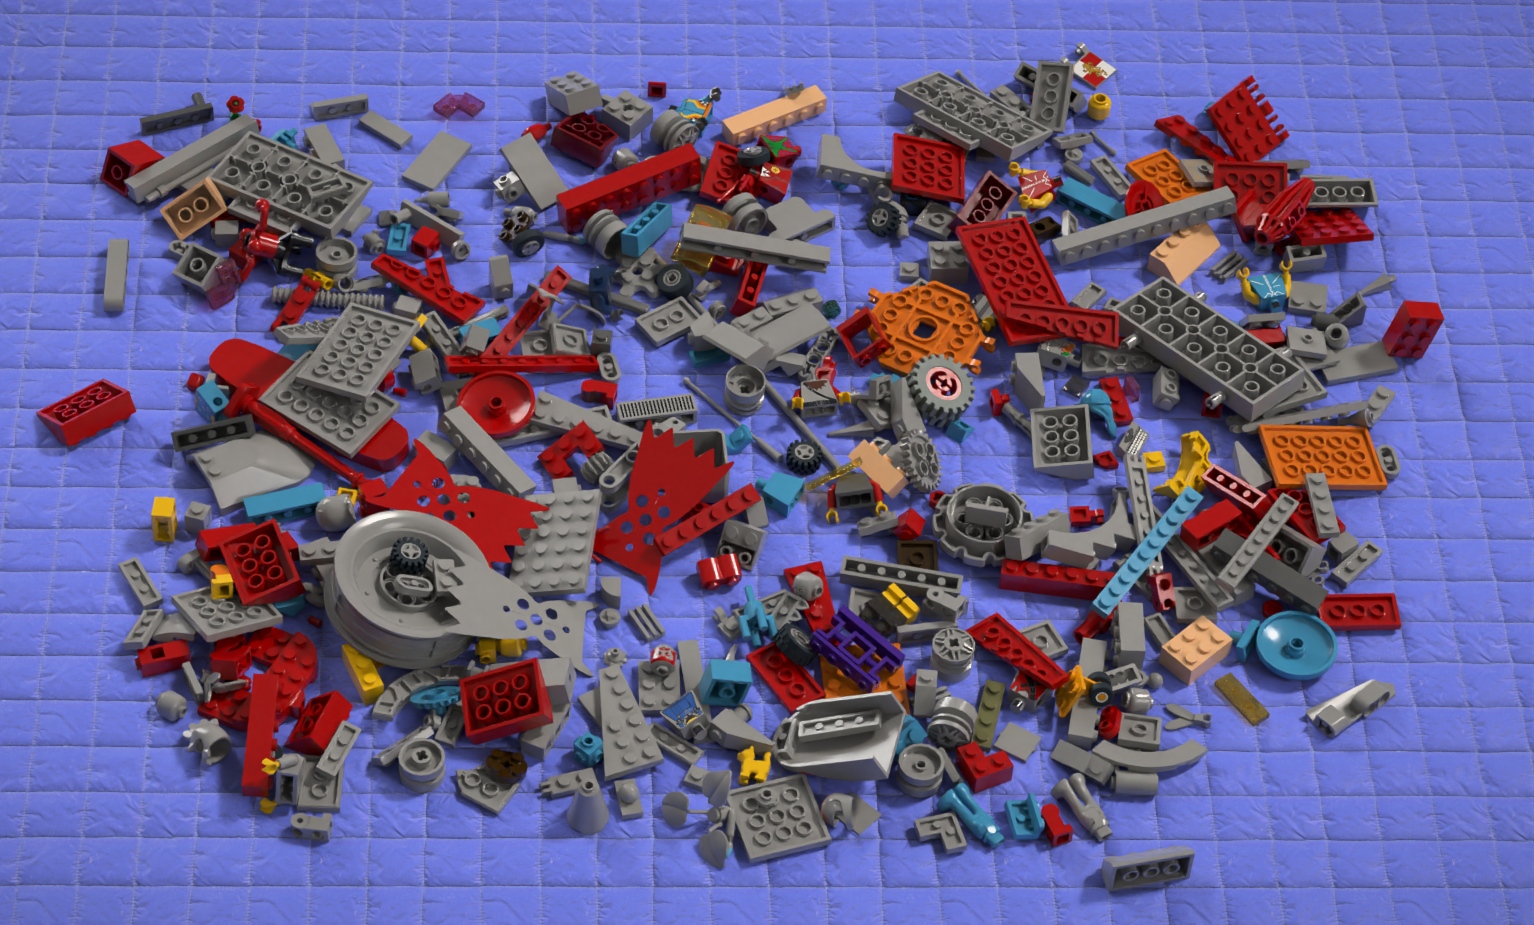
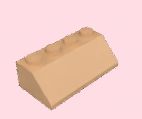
M1207 222L1175 231L1150 253L1147 270L1159 277L1164 276L1180 286L1220 249L1221 245Z

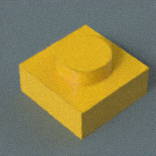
M1161 451L1142 453V456L1145 458L1147 473L1165 471L1166 464Z

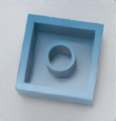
M710 659L699 682L701 704L737 707V704L743 703L753 683L750 663Z

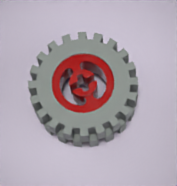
M930 354L928 358L926 356L922 357L905 378L922 421L927 420L930 426L937 423V427H943L944 424L949 426L950 422L959 420L975 397L973 394L975 386H971L974 380L972 377H967L970 372L967 368L962 370L960 367L963 364L959 361L955 364L953 362L954 358L949 356L948 359H944L943 354H939L937 358L935 354ZM930 380H935L931 386ZM950 391V396H945Z

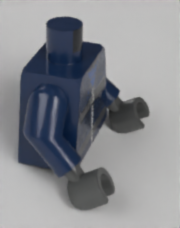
M601 264L595 268H590L588 285L590 305L606 316L610 315L612 322H618L623 320L620 315H623L624 312L622 309L612 310L613 278L616 281L626 279L622 273L627 272L625 268L615 270L613 267Z

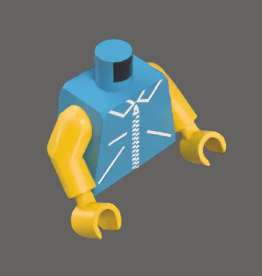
M1291 260L1288 261V268L1284 267L1283 261L1279 264L1283 275L1280 272L1246 278L1250 274L1247 267L1243 268L1244 275H1242L1239 269L1236 272V278L1242 282L1240 285L1245 300L1255 305L1260 311L1270 309L1272 313L1282 312V307L1291 291V274H1289V269L1292 267Z

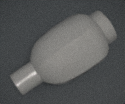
M515 206L512 209H504V215L510 217L523 210L530 216V224L537 222L538 213L530 207Z

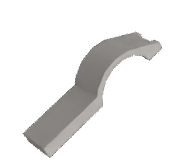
M471 660L467 668L466 677L487 672L490 666L486 665L483 670L475 667V661ZM462 700L455 704H450L434 738L435 742L455 748L465 727Z

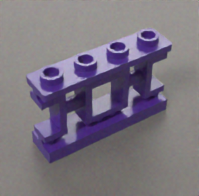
M845 605L838 609L837 614L832 616L831 624L835 626L834 629L826 634L819 628L811 634L809 645L812 649L824 656L831 665L836 666L842 671L844 676L853 680L861 690L866 691L868 694L873 693L874 688H877L880 684L881 679L877 674L883 668L894 673L895 670L897 671L902 667L906 656ZM844 628L851 633L847 638L840 633ZM835 639L840 644L835 648L829 642ZM853 642L866 652L858 660L845 650ZM875 654L882 659L878 664L871 659ZM864 664L871 668L868 673L861 669Z

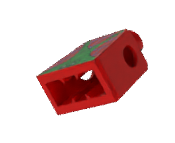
M760 135L756 146H764L769 149L770 160L766 163L784 168H791L796 157H800L802 153L801 147L793 146L785 136Z

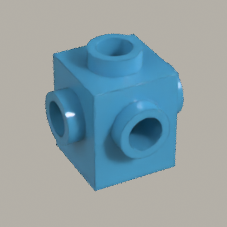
M587 731L583 736H579L574 741L573 759L585 768L593 767L603 758V742L598 736H594Z

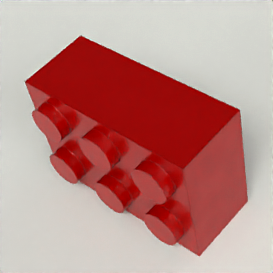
M1404 300L1382 338L1387 355L1422 358L1445 320L1439 304Z

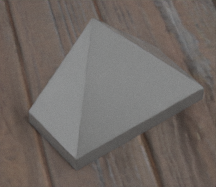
M1135 663L1105 672L1110 678L1115 696L1124 693L1129 688L1143 681Z

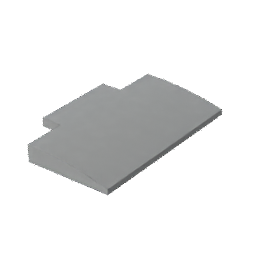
M940 71L899 86L895 91L893 101L916 112L912 115V121L968 151L980 146L1008 162L1032 150L1053 133L1051 129Z
M248 131L208 175L221 194L234 199L227 207L228 213L257 225L259 224L261 213L256 211L255 203L258 199L264 198L270 204L266 229L283 236L291 229L298 231L300 227H303L332 240L348 222L373 186L372 180L252 131ZM342 175L348 188L347 193L315 203L311 202L306 186Z

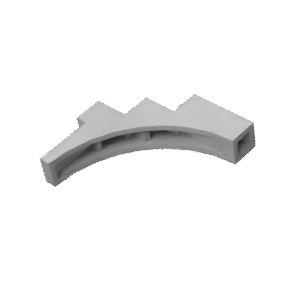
M1120 492L1117 494L1110 505L1108 521L1096 529L1080 533L1048 530L1040 542L1041 557L1086 569L1095 557L1107 561L1116 549L1128 552L1131 546L1136 544L1137 538L1135 526L1129 524V518L1127 517L1128 503H1126V494Z

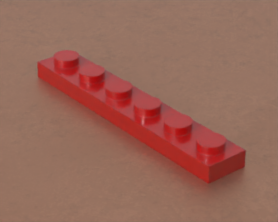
M752 483L655 537L653 542L664 557L755 505L762 499Z

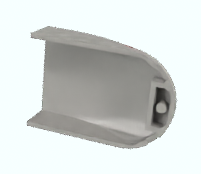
M892 691L815 700L796 708L797 712L789 719L785 717L774 734L773 742L775 745L773 754L778 762L787 770L845 781L888 779L906 710ZM880 709L882 713L881 730L800 742L798 738L800 721Z

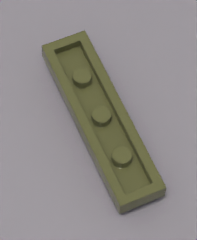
M987 679L971 743L976 741L982 751L990 753L1006 684Z

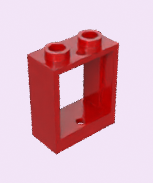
M867 306L836 327L853 361L861 368L893 347L876 315ZM873 324L880 339L858 353L851 338Z

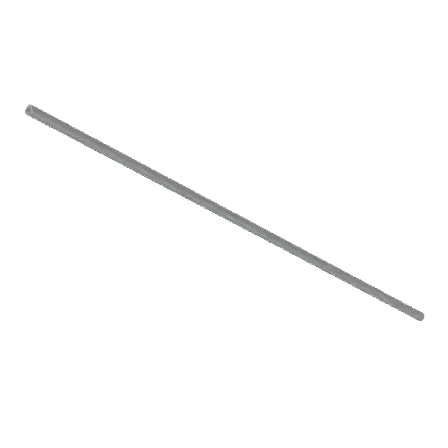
M657 253V258L654 260L657 265L666 264ZM692 293L686 297L700 315L707 312ZM711 316L712 322H713L714 327H715L716 325H718V323H717L716 320ZM766 379L765 390L806 438L811 440V443L815 441L817 446L820 445L822 456L838 475H846L845 469ZM876 505L867 506L870 512L876 517ZM894 527L886 529L891 536L895 535L892 532Z

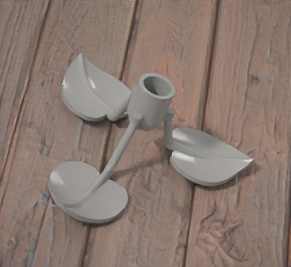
M528 283L526 292H535L537 290L542 298L547 297L551 302L544 310L537 325L540 328L547 330L551 322L560 323L576 308L595 315L605 326L606 319L599 311L581 303H575L557 319L558 314L551 311L554 302L563 306L565 303L554 294L538 288L539 286Z
M731 770L712 771L704 777L702 792L705 797L709 798L707 802L714 806L710 810L687 809L689 798L684 793L677 791L668 793L663 798L661 806L666 822L673 827L684 825L687 820V813L707 814L708 819L712 823H716L708 829V834L700 837L699 851L702 858L708 864L717 868H725V859L728 852L726 835L722 831L715 829L722 827V823H727L730 807L724 804L730 792Z

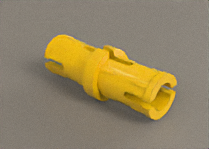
M306 268L303 272V275L309 276L310 280L322 283L321 287L325 290H331L334 286V281L320 271L316 272L311 268Z

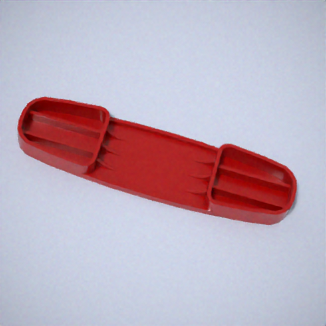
M242 339L224 341L209 357L210 373H216L217 384L228 386L230 394L233 395L241 383H254L260 388L255 398L258 403V399L295 363V361ZM391 418L352 459L335 449L333 451L337 455L379 472H387L398 467L409 454V435L406 428Z

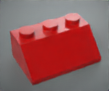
M337 690L311 698L284 746L306 755H323L343 720L347 721L350 717L349 713L353 705Z

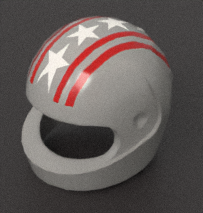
M838 792L827 796L821 805V815L824 821L830 826L836 827L840 819L834 816V814L838 813L845 819L847 829L854 830L856 819L854 797Z

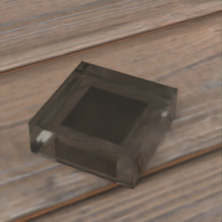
M1072 375L1064 385L1063 391L1080 399L1089 388L1090 382Z

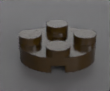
M494 749L487 757L484 769L487 775L490 773L493 776L494 781L510 785L516 784L517 780L521 778L522 780L525 779L528 766L522 753Z

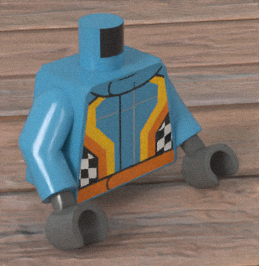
M714 87L710 90L709 95L701 99L686 98L680 107L670 105L669 110L677 111L685 120H689L692 124L696 125L699 129L698 137L702 138L713 116V101H720L722 92L718 87Z

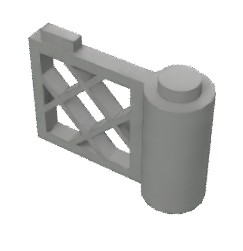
M1117 745L1119 747L1133 751L1155 752V750H1147L1142 748L1125 747ZM1116 764L1114 766V776H1111L1110 789H1114V793L1157 796V772L1119 770L1120 765Z

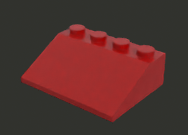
M103 378L36 412V415L61 443L67 446H75L80 443V440L95 436L98 431L108 429L114 423L130 418L131 414L137 411L128 390Z
M275 518L218 542L244 607L288 601L306 593Z
M537 657L459 679L466 737L475 745L553 723L551 703Z

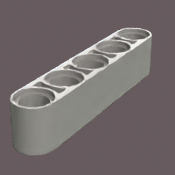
M109 239L103 300L104 312H124L129 262V239Z

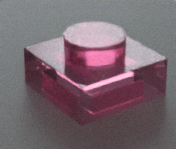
M1132 375L1125 377L1124 386L1122 387L1124 395L1132 403L1139 401L1141 387Z

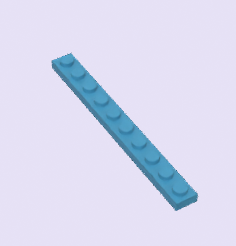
M1188 485L1089 608L1106 619L1204 497Z

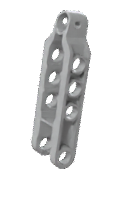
M671 417L662 423L656 422L652 426L653 435H661L670 428H673V431H686V423L676 417ZM642 436L600 476L599 487L603 492L600 503V510L602 512L613 513L628 500L630 477L635 462L629 458L636 457ZM606 481H612L613 483L610 484V485H608V484H605L604 482H606ZM610 501V502H612L613 504H612V505H606V504H604V502Z

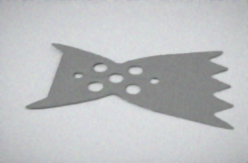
M454 549L466 566L449 569L463 582V585L447 588L461 604L445 607V610L459 621V624L450 626L445 631L496 639H522L535 636L560 658L571 657L573 666L576 669L593 677L591 671L582 662L586 611L598 607L599 604L573 600L537 603L527 592L505 576L469 555ZM519 599L526 600L529 608L526 610L521 609L517 601ZM508 606L510 612H505L503 607ZM553 609L557 613V618L554 620L548 618L546 610ZM531 615H539L542 619V624H534L531 621ZM523 620L527 625V629L519 630L515 622ZM563 627L569 628L570 632L565 633ZM544 631H553L555 639L552 641L548 640L544 636Z

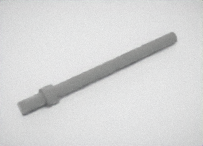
M234 146L170 183L160 185L156 188V191L144 197L145 201L150 203L159 197L162 198L168 195L169 191L221 162Z

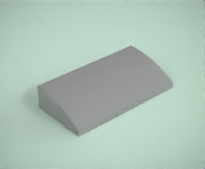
M807 303L752 331V333L755 334L754 338L757 340L760 337L768 341V346L774 349L769 359L771 360L831 329V325L819 310L812 304Z

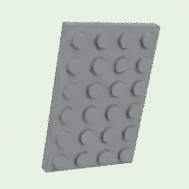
M350 302L298 372L296 382L367 402L420 329V322Z
M308 349L258 401L288 422L352 459L401 409V404L377 389L370 399L364 402L296 382V375L313 353V351Z
M600 489L524 495L525 500L541 504L550 510L530 512L538 529H518V533L525 546H515L509 580L522 588L531 597L586 593L602 497Z

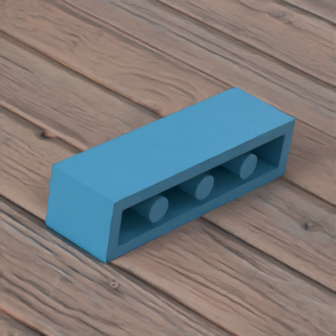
M1067 177L1063 182L1064 185L1058 187L1056 191L1057 198L1055 203L1099 225L1127 217L1124 204L1070 177Z
M655 201L621 233L622 254L639 257L673 225L672 204Z
M322 482L244 498L243 507L247 523H255L257 526L274 518L276 522L282 523L315 516L318 503L326 497Z

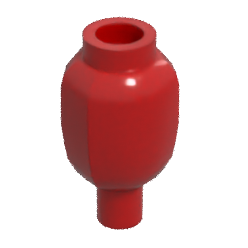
M549 122L544 125L541 123L531 125L523 131L521 137L531 133L536 142L546 136L547 131L552 129V125Z

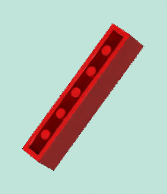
M1003 558L999 589L1094 601L1116 573Z
M253 673L242 777L243 796L269 797V789H273L274 777L261 769L266 767V765L262 764L264 759L267 758L273 762L276 760V758H273V751L277 752L278 739L274 738L275 733H279L280 724L276 718L277 714H281V701H278L279 695H283V683H280L279 675Z

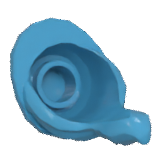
M1089 389L1082 396L1080 403L1074 405L1088 404L1091 412L1102 416L1106 420L1109 435L1116 439L1117 426L1114 422L1111 408L1112 402H1110L1109 396L1101 389Z

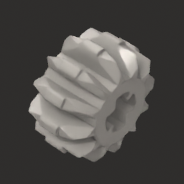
M604 451L596 453L582 464L580 472L589 483H599L600 476L613 464V460Z

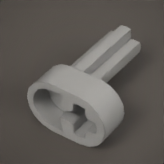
M197 549L191 550L178 560L177 567L184 574H189L197 569L210 582V568L212 566L203 561Z

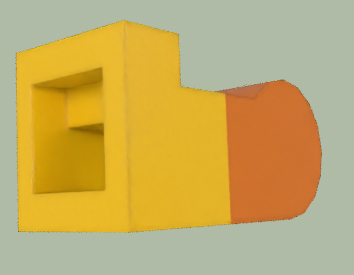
M223 564L213 565L210 568L212 599L233 598V580L228 567Z

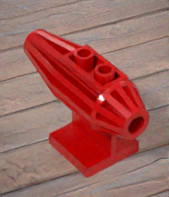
M1302 177L1278 193L1269 204H1260L1255 191L1248 190L1236 204L1237 212L1231 214L1242 242H1249L1253 236L1259 244L1264 246L1283 240L1305 216V210L1315 191L1314 182L1310 178Z

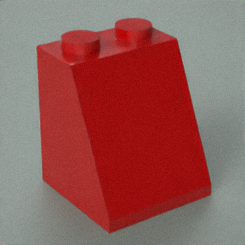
M141 140L108 147L100 180L127 198L129 197L127 193L129 190L124 181L165 157Z

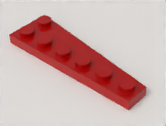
M384 253L371 263L373 270L462 326L485 307L486 302L467 292L462 294L454 290V286L450 284L443 285L437 282V278L424 276L420 270L408 266Z
M822 561L784 569V577L793 594H795L793 580L798 574L810 572L822 579V595L814 601H807L809 609L801 610L812 633L820 628L828 634L835 628L831 624L835 611ZM835 639L829 642L835 648L840 644Z
M997 612L965 630L972 636L975 644L1053 691L1070 681L1069 675Z

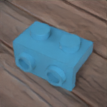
M1029 793L1026 800H1007L1004 808L1014 840L1038 839L1044 830L1045 823L1044 819L1041 818L1039 803L1036 801L1034 793Z

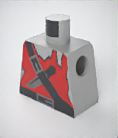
M1018 670L1009 689L1008 701L1012 703L1010 710L1015 714H1020L1023 709L1034 713L1053 695V690Z

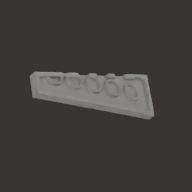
M329 317L324 318L322 322L314 320L312 324L304 322L303 325L297 323L276 327L273 335L279 339L280 343L286 346L290 344H320L338 318Z
M1081 344L1082 377L1158 372L1161 366L1172 369L1141 347L1134 346L1129 351H1125L1121 346H1118L1117 350L1095 344Z
M541 390L536 398L535 413L528 423L566 434L584 420L602 444L628 450L643 435L638 430Z

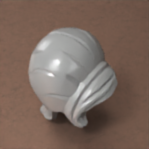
M349 494L328 496L318 503L315 514L321 528L328 532H339L356 523L353 504L349 499Z

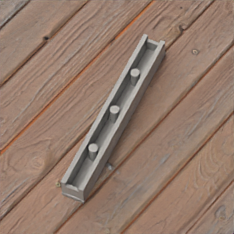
M244 114L126 179L124 182L128 186V196L138 204L145 200V196L156 191V188L160 185L170 183L236 145L248 131L260 135L257 120Z
M683 222L679 234L680 249L824 274H826L827 265L830 263L831 247Z

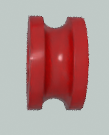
M938 490L933 491L929 497V506L935 510L938 501L945 493Z

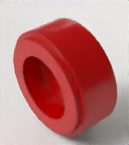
M1275 600L1266 601L1262 607V615L1266 619L1283 611L1282 605Z

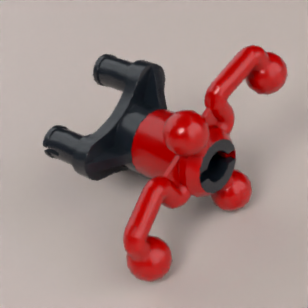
M264 198L258 199L255 203V209L261 213L259 224L253 230L244 228L239 233L240 240L244 242V250L247 252V264L244 270L237 269L233 272L232 280L237 284H242L247 280L255 265V255L272 259L277 275L302 278L304 268L288 264V257L290 253L300 255L301 251L299 249L302 250V246L311 248L314 237L300 234L292 229L283 236L266 233L270 204Z

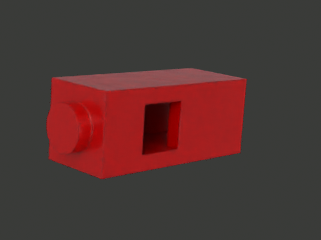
M184 639L137 649L138 658H134L137 671L141 670L143 678L182 669V663L188 661L192 666L187 640Z

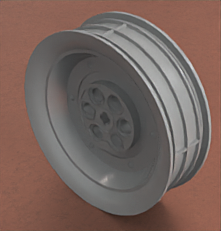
M408 510L375 513L353 524L338 543L334 564L327 575L324 585L325 609L339 635L351 647L370 659L389 666L406 669H424L440 666L464 653L476 636L445 631L446 628L459 624V621L446 611L445 607L460 605L461 602L456 597L436 596L432 568L433 559H454L455 567L466 566L455 553L454 549H457L488 567L489 565L478 546L464 532L438 517ZM403 537H407L409 540L410 537H414L413 541L419 539V544L424 543L425 548H428L429 557L425 569L421 573L419 572L418 575L412 573V576L426 578L432 583L433 590L428 597L402 595L393 586L394 580L402 571H395L396 567L392 568V562L389 559L394 543L400 538L403 540ZM456 577L457 586L463 585V582Z

